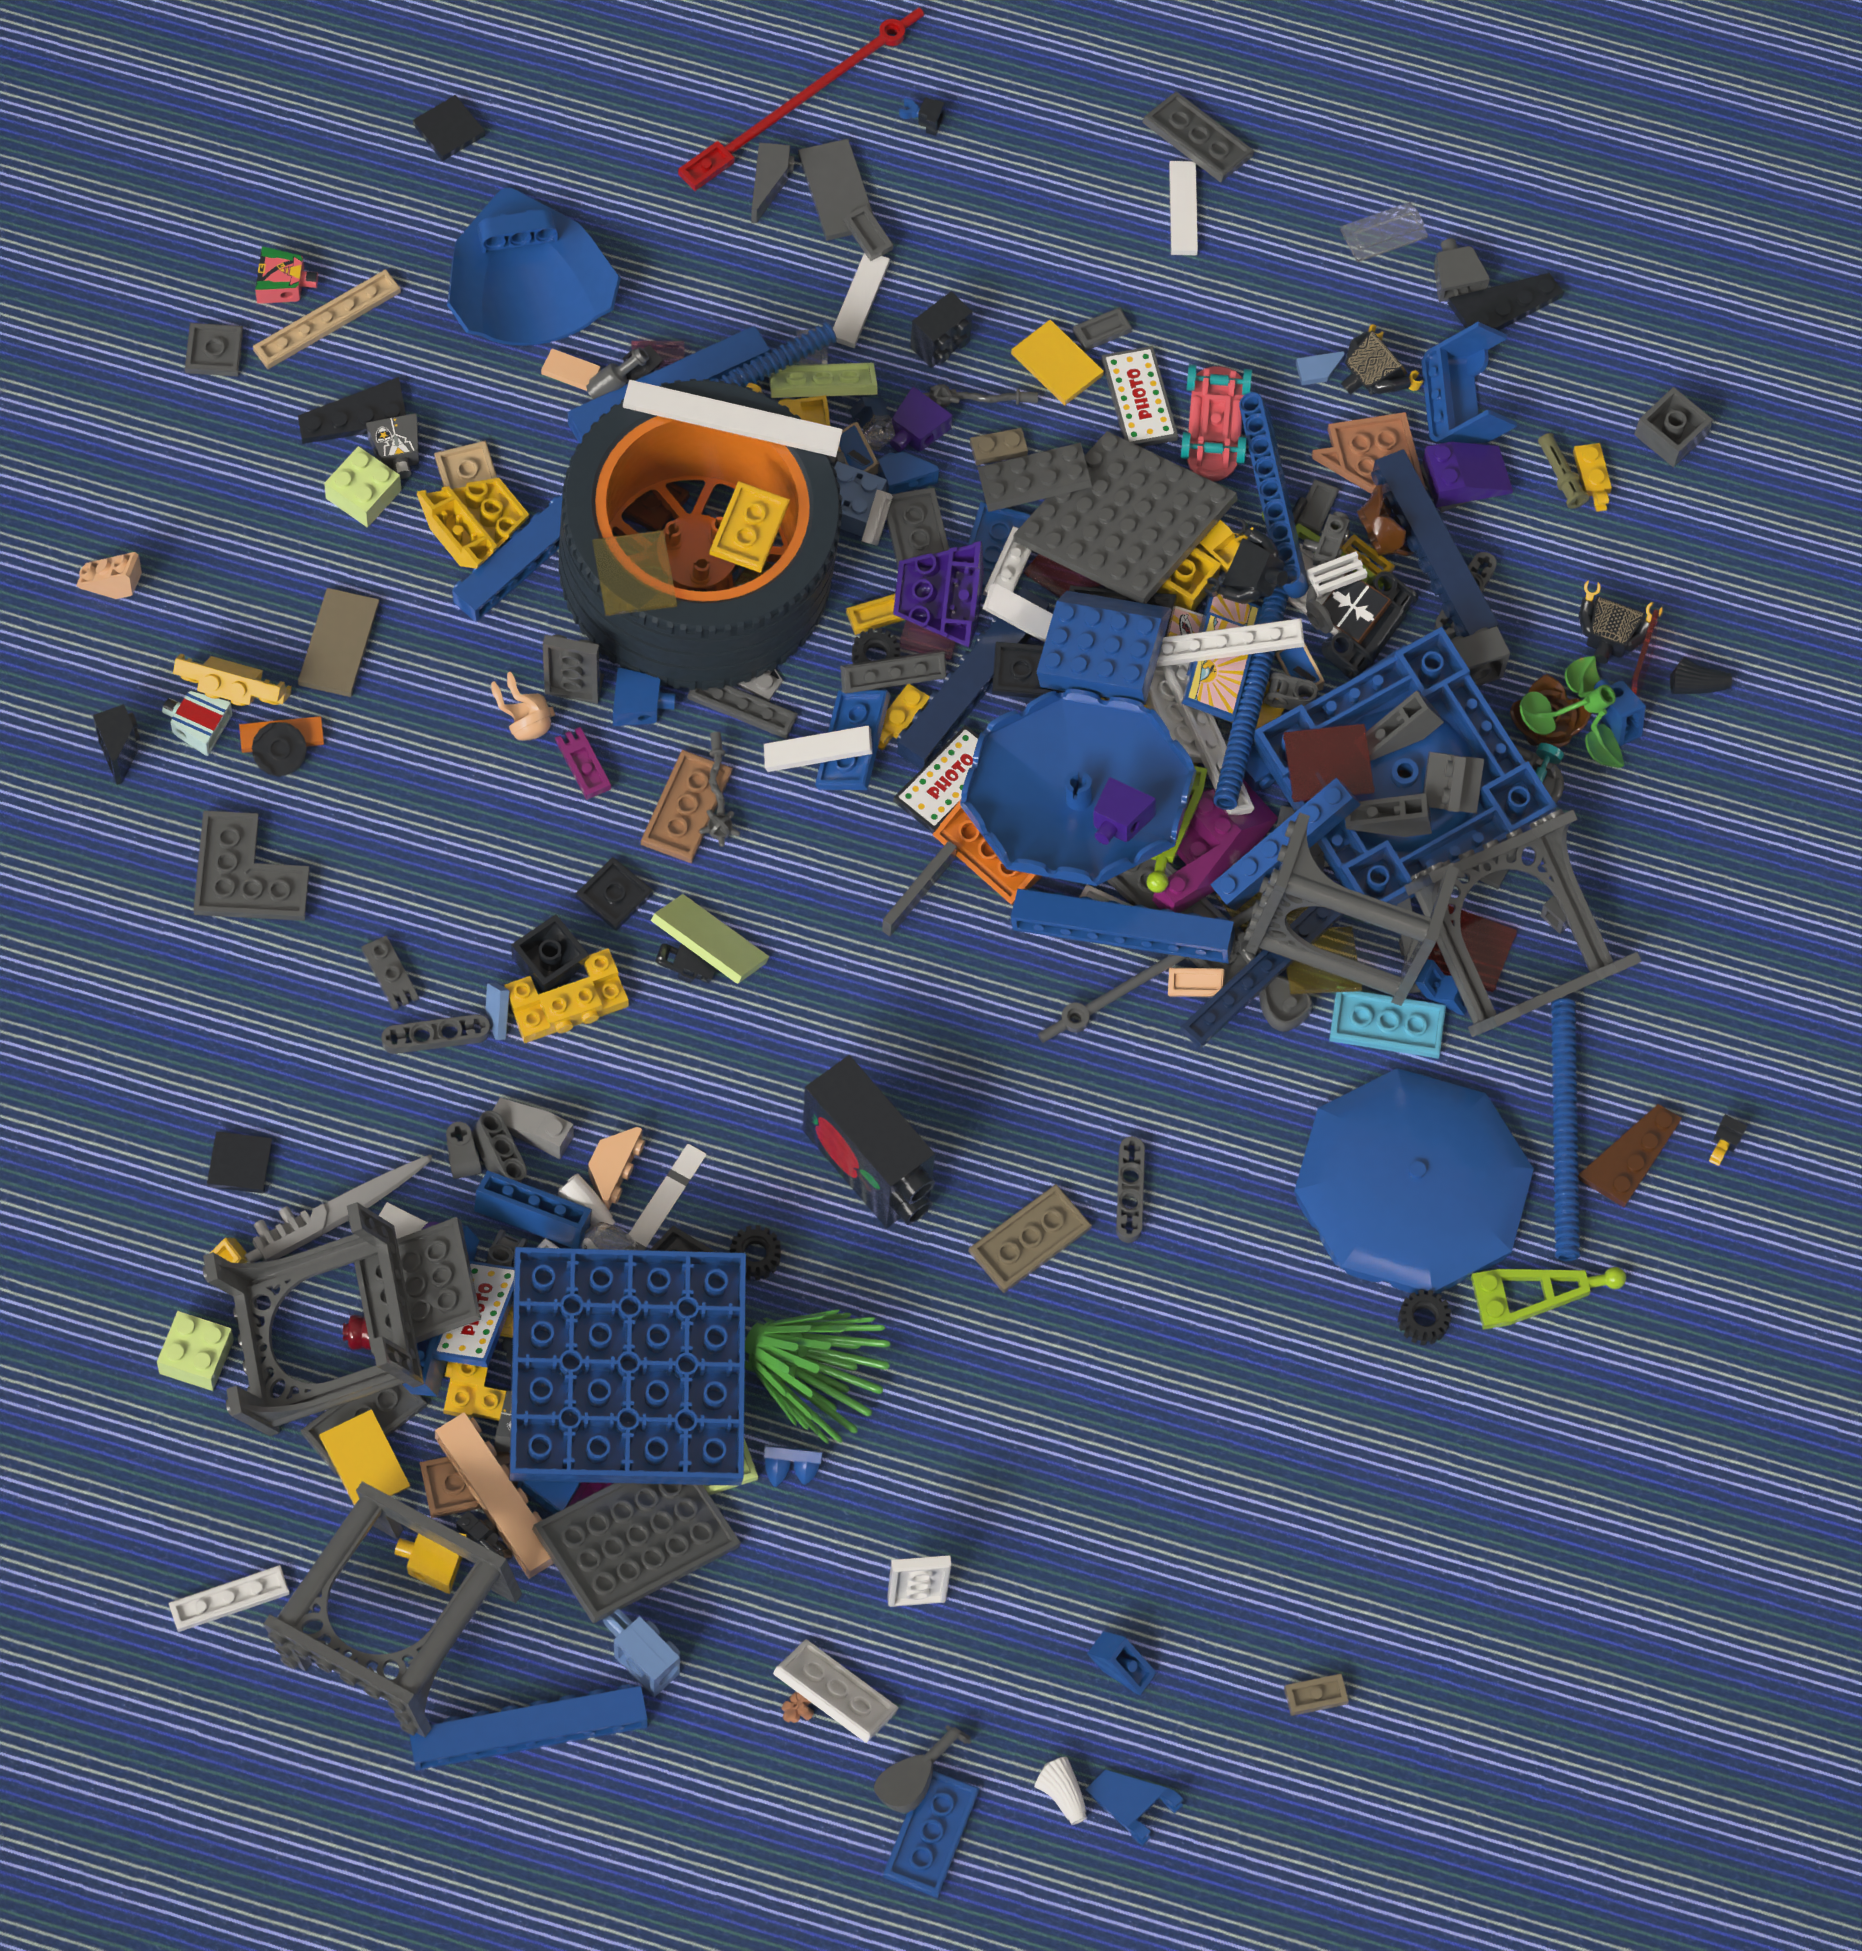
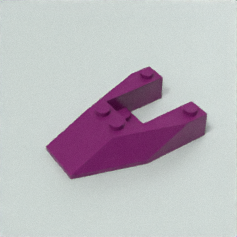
M1244 779L1243 784L1254 806V810L1249 814L1229 815L1226 810L1214 804L1215 788L1203 789L1202 798L1177 852V855L1184 861L1186 866L1168 877L1169 883L1163 892H1154L1152 901L1160 910L1170 909L1175 913H1181L1214 892L1215 890L1210 884L1260 843L1276 823L1278 817ZM1190 795L1187 807L1193 795Z

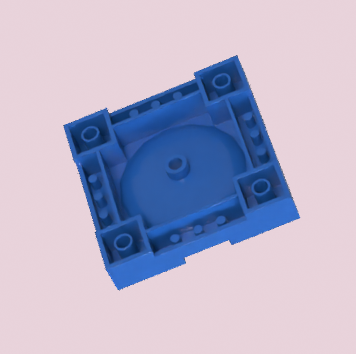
M1442 627L1398 650L1390 659L1305 706L1301 704L1256 729L1253 738V746L1294 811L1300 809L1335 778L1343 782L1358 801L1423 794L1428 752L1484 759L1477 813L1453 812L1429 807L1432 834L1409 837L1346 829L1345 819H1343L1317 842L1324 853V859L1341 886L1395 906L1408 898L1412 899L1415 897V893L1408 896L1404 887L1412 882L1411 876L1439 862L1450 860L1451 863H1456L1460 861L1458 855L1473 849L1475 854L1484 850L1482 845L1494 839H1497L1499 843L1508 840L1506 834L1519 828L1524 833L1531 829L1529 824L1555 812L1557 805L1528 761H1524L1469 675V668ZM1415 691H1418L1434 706L1444 723L1423 740L1367 762L1354 744V741ZM1407 771L1410 777L1402 778L1398 775V772Z

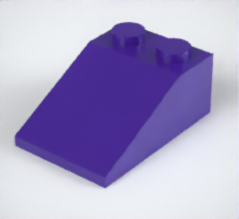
M1447 442L1426 446L1422 464L1436 508L1513 493L1499 446Z

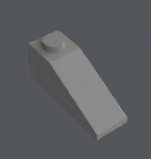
M500 1098L492 1110L503 1118L510 1135L558 1159L562 1158L574 1138L573 1124L549 1111Z

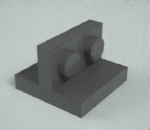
M1428 752L1423 793L1427 795L1429 807L1453 812L1477 813L1484 759Z

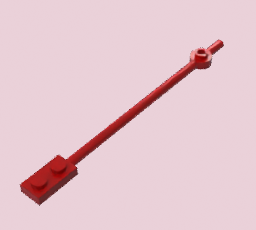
M918 7L900 21L897 19H887L882 22L878 37L726 146H723L719 141L713 143L678 169V175L694 191L701 188L734 164L735 157L732 154L884 44L888 46L901 44L905 37V29L924 16L923 10Z

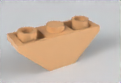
M136 552L85 563L80 570V578L76 586L80 589L114 599L133 596L142 574L139 555Z
M639 1127L600 1140L588 1164L589 1177L596 1194L608 1210L611 1204H616L621 1196L622 1188H620L623 1179L628 1180L632 1173L634 1164L631 1162L634 1156H639L643 1150L645 1140L642 1139V1129Z

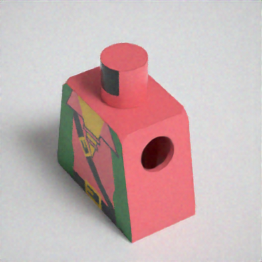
M268 247L261 248L255 288L257 303L297 302L300 300L302 287L317 288L318 272L304 271L302 256Z

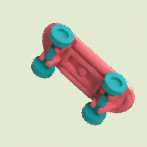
M1189 364L1187 391H1192L1188 432H1183L1181 459H1187L1192 472L1213 482L1221 481L1234 472L1238 463L1244 464L1246 437H1241L1242 416L1239 402L1245 394L1250 393L1252 369H1244L1242 379L1236 371L1222 366L1205 368L1196 375L1197 365Z

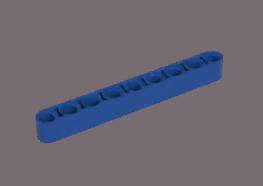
M1250 392L1241 398L1239 407L1267 533L1279 550L1278 558L1285 562L1283 571L1287 572L1288 580L1282 586L1289 597L1300 598L1308 591L1309 584L1271 415L1258 393Z

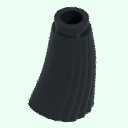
M1685 656L1670 674V690L1672 694L1712 693L1731 689L1732 686L1731 673L1699 666Z

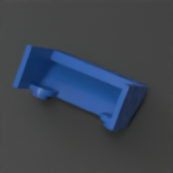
M1477 322L1426 351L1422 358V374L1429 436L1432 441L1439 444L1447 442L1488 443L1517 427L1516 421L1491 410H1486L1479 414L1475 376L1482 373L1488 365V349L1505 341L1507 334Z

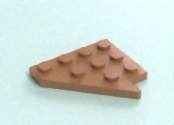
M1406 412L1328 424V433L1332 447L1312 451L1313 460L1372 494L1373 489L1376 487L1371 476L1375 460L1404 449L1425 487Z

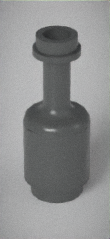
M638 347L632 350V356L620 366L615 363L608 364L589 380V384L586 385L589 395L596 399L625 386L627 383L626 374L638 364L644 366L649 360L647 352L643 348Z

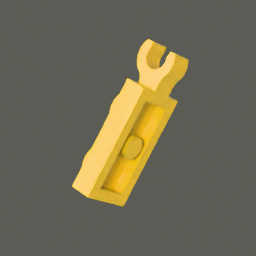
M1600 443L1574 446L1573 454L1583 491L1593 497L1596 512L1607 511L1606 504H1609L1608 494L1611 493L1612 487Z
M911 684L905 686L886 712L878 745L879 749L883 751L893 737L897 739L904 728L909 729L913 724L912 720L919 709L924 710L929 704L928 699L930 696Z

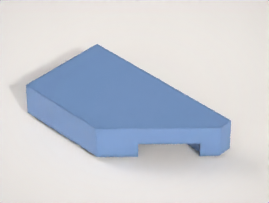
M1344 351L1297 358L1296 366L1301 385L1327 382L1339 363L1343 361Z
M495 982L487 983L485 1010L494 1038L496 1040H505L510 991Z

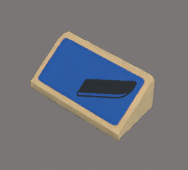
M858 422L849 425L842 430L838 452L842 451L844 453L846 465L873 475L877 474L878 462Z
M1306 644L1305 647L1284 649L1275 653L1286 675L1313 681L1318 691L1323 690L1324 679ZM1302 694V695H1299V696H1300V697H1305V696H1307V695H1306V694Z

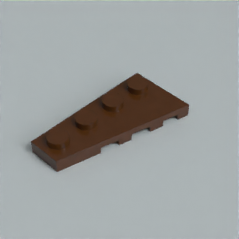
M1657 1104L1577 1176L1579 1181L1625 1208L1680 1124L1682 1118Z

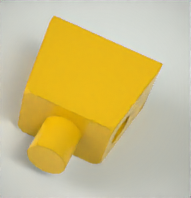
M419 1533L415 1542L399 1538L395 1548V1555L409 1559L407 1571L410 1576L447 1594L451 1593L463 1557Z

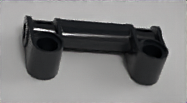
M1380 572L1370 577L1366 582L1391 599L1392 603L1362 643L1359 645L1346 633H1338L1327 638L1322 644L1321 651L1323 656L1351 680L1363 673L1369 664H1373L1376 657L1407 616L1406 611L1419 599L1413 589L1403 584L1390 572ZM1378 580L1384 584V591L1379 588ZM1335 641L1338 642L1341 647L1340 653L1336 651L1334 647Z

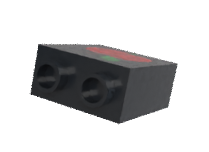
M850 1055L846 1056L805 1086L803 1132L886 1229L900 1218L906 1225H910L923 1217L932 1206L929 1197L931 1189L935 1184V1181L932 1179L935 1153Z

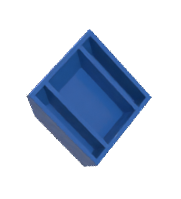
M1066 591L1056 602L1037 668L1040 687L1060 691L1080 689L1093 692L1101 698L1123 697L1137 700L1145 705L1170 618L1171 608Z

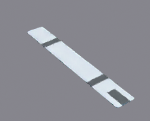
M690 1144L686 1145L618 1250L646 1249L704 1160L706 1153Z

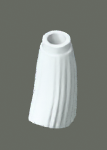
M579 1174L567 1180L568 1183L559 1188V1197L592 1209L590 1224L596 1229H600L604 1233L614 1225L615 1221L606 1205Z
M1060 1757L1046 1763L1034 1787L1048 1794L1056 1802L1071 1825L1086 1820L1083 1796L1068 1758Z

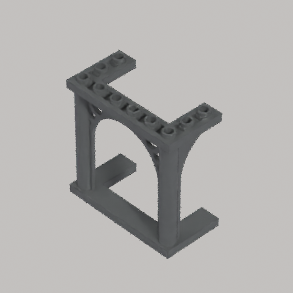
M1563 809L1548 814L1538 821L1529 824L1531 829L1524 833L1519 828L1506 834L1508 839L1499 843L1497 839L1483 844L1484 850L1475 854L1472 849L1458 855L1460 861L1456 863H1451L1450 860L1432 865L1411 876L1412 882L1404 886L1408 896L1415 893L1424 916L1430 918L1443 875L1448 866L1459 869L1457 878L1465 877L1464 874L1469 878L1465 884L1456 879L1454 886L1458 888L1459 896L1457 898H1450L1448 905L1454 906V912L1449 914V906L1447 907L1437 938V944L1473 1022V1025L1468 1027L1472 1037L1642 962L1638 952L1613 962L1578 885L1567 850L1568 827L1572 822L1578 820L1574 810L1564 813ZM1526 847H1531L1535 852L1534 861L1529 866L1522 862V852ZM1514 849H1516L1515 861L1513 863H1508L1506 861V856L1507 858L1511 857L1514 853ZM1542 860L1544 864L1541 866L1544 867L1546 872H1540L1537 868ZM1484 864L1489 865V871H1486L1484 869ZM1517 870L1538 878L1555 895L1590 972L1496 1014L1464 943L1460 927V915L1466 895L1478 880L1496 871Z
M1299 812L1296 821L1290 820L1285 836L1289 837L1287 846L1282 844L1277 860L1281 862L1279 870L1274 868L1270 877L1264 876L1259 892L1263 894L1260 901L1256 900L1250 924H1248L1243 938L1248 941L1245 951L1256 954L1258 948L1393 995L1391 1003L1402 1006L1437 942L1459 869L1448 866L1443 875L1430 918L1361 894L1335 883L1320 870L1313 860L1307 842V825L1310 816ZM1300 907H1325L1412 938L1400 976L1310 944L1291 929L1286 915Z
M358 1202L347 1205L351 1232L354 1234L286 1258L259 1263H232L214 1252L203 1256L205 1265L203 1267V1275L206 1281L234 1297L235 1307L233 1314L239 1325L240 1334H238V1342L243 1349L245 1360H243L242 1364L249 1381L247 1391L237 1385L226 1389L228 1397L226 1400L227 1411L232 1417L268 1436L279 1434L280 1425L404 1383L413 1388L424 1385L395 1227ZM378 1254L394 1343L383 1336L372 1339L376 1366L332 1381L310 1384L290 1377L277 1362L271 1340L273 1321L284 1298L293 1288L306 1279ZM280 1287V1291L276 1295L273 1291L269 1290L270 1288L276 1290ZM259 1296L269 1297L271 1305L267 1310L258 1309L256 1299ZM260 1317H264L265 1323L262 1327ZM273 1368L274 1376L270 1378L269 1369ZM284 1380V1392L278 1398H274L273 1387L277 1382ZM297 1387L299 1389V1393L292 1394L293 1388Z
M362 1481L356 1489L359 1500L278 1617L269 1615L263 1625L269 1634L268 1638L275 1644L274 1649L282 1657L280 1660L291 1669L299 1667L307 1671L312 1664L311 1659L315 1660V1664L325 1672L330 1673L333 1670L340 1674L339 1677L347 1684L362 1686L365 1693L372 1698L378 1700L381 1697L389 1701L388 1705L393 1708L394 1716L400 1721V1727L405 1732L413 1736L418 1733L426 1737L432 1729L425 1716L426 1702L433 1680L444 1658L490 1590L514 1603H517L522 1592L506 1558ZM402 1524L475 1564L429 1632L418 1642L404 1650L381 1655L360 1652L345 1644L332 1629L328 1616V1599L331 1588L372 1526L398 1539L403 1531ZM316 1605H319L321 1607L319 1613L314 1612V1607ZM321 1621L323 1623L322 1629L314 1634L303 1632V1628L309 1622ZM327 1636L331 1639V1642L326 1645L325 1641L320 1639ZM347 1652L352 1653L349 1658L344 1656ZM406 1657H413V1659L408 1662L410 1666L407 1669L403 1660ZM389 1662H395L399 1666L398 1676L393 1680L387 1679L384 1675V1668ZM369 1663L378 1664L377 1673L374 1672L372 1667L369 1666L367 1668Z

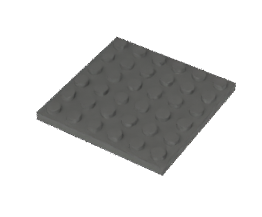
M1106 431L1084 456L1092 487L1046 498L1013 535L1014 542L1138 603L1146 604L1237 501V493Z

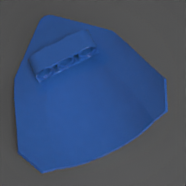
M504 188L492 198L455 242L447 306L468 334L482 336L493 342L507 345H538L571 336L588 327L599 317L613 311L621 277L605 258L591 236L578 222L513 188Z

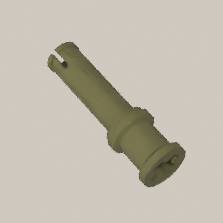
M1553 433L1544 434L1538 439V443L1558 478L1557 487L1563 491L1567 499L1566 504L1568 508L1574 509L1584 505L1589 500V495L1583 491L1579 484L1580 478L1578 474L1571 471Z

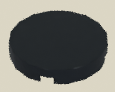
M269 723L262 727L253 739V759L259 769L268 775L277 777L290 775L297 771L305 761L307 752L305 739L301 732L289 723Z

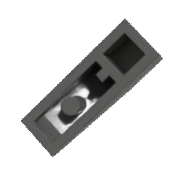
M759 142L751 223L758 222L786 184L788 171L793 172L795 156H790V145Z
M1415 691L1354 741V744L1364 759L1369 762L1423 740L1442 725L1444 721L1434 706L1418 691Z
M1426 793L1359 801L1361 805L1345 818L1346 829L1401 837L1432 834L1430 808Z

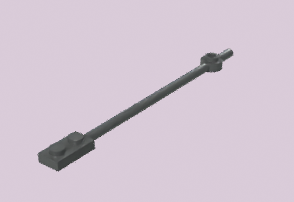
M1254 905L1229 920L1234 921L1235 929L1251 920ZM1169 955L1085 1006L1081 1003L1068 1004L1062 1011V1019L1037 1034L1040 1041L1044 1043L1066 1029L1070 1032L1083 1031L1089 1024V1016L1187 957ZM1073 1016H1078L1080 1021L1074 1023L1070 1019Z

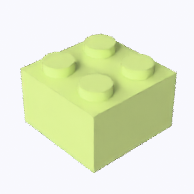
M359 446L324 483L326 499L367 528L401 492L400 475Z
M177 1311L157 1360L159 1374L214 1391L234 1341L232 1329Z

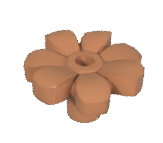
M798 1692L791 1695V1702L785 1701L782 1706V1710L785 1711L783 1719L788 1723L790 1721L792 1723L798 1722L800 1716L809 1720L814 1714V1711L808 1707L811 1702Z

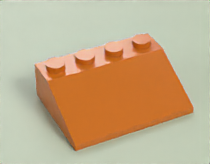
M960 800L932 835L943 845L949 841L956 845V856L1013 905L1017 889L1026 890L1031 888L1043 876L1006 869L962 809Z

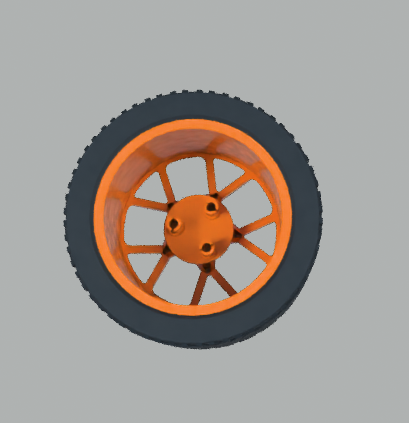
M690 379V381L682 382L681 380H676L674 383L669 384L665 382L659 386L801 419L798 415H793L785 405L778 404L779 401L776 399H770L760 391L757 393L752 388H744L736 383L728 384L721 380L715 382L709 381V379H703V381ZM622 399L621 403L613 405L607 414L603 413L599 417V421L591 425V430L583 435L582 443H578L575 454L570 459V465L567 468L563 485L558 560L563 597L567 601V608L572 613L575 624L580 625L581 633L586 635L589 641L599 645V653L609 657L610 662L613 664L617 663L620 665V668L658 677L660 679V686L664 687L669 685L673 686L674 689H679L680 687L689 688V690H695V688L708 690V688L715 687L723 689L724 685L733 687L743 681L745 683L750 682L751 678H757L768 670L773 671L776 669V665L785 663L787 657L794 655L798 647H802L805 644L807 637L811 636L814 632L815 625H818L820 617L824 613L826 601H828L842 522L840 484L837 481L836 470L832 468L833 462L831 458L812 451L623 408L624 399ZM682 480L705 481V485L692 513L688 514L666 488L667 483ZM738 481L790 499V502L778 530L783 546H772L766 560L776 563L754 580L733 587L732 571L736 564L709 555L723 517L713 518L708 515H702L717 484H724L735 489ZM649 490H652L659 501H662L664 507L671 511L675 519L665 525L660 537L653 545L626 524L621 517L623 511ZM612 531L640 554L627 557L616 542ZM647 567L661 568L668 577V585L652 578L640 569ZM694 589H695V590L706 589L707 592L693 591V590H694Z

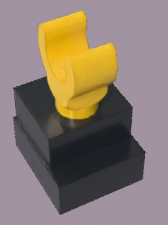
M1725 1114L1712 1142L1717 1144L1709 1161L1719 1166L1727 1150L1734 1152L1745 1133L1747 1125Z

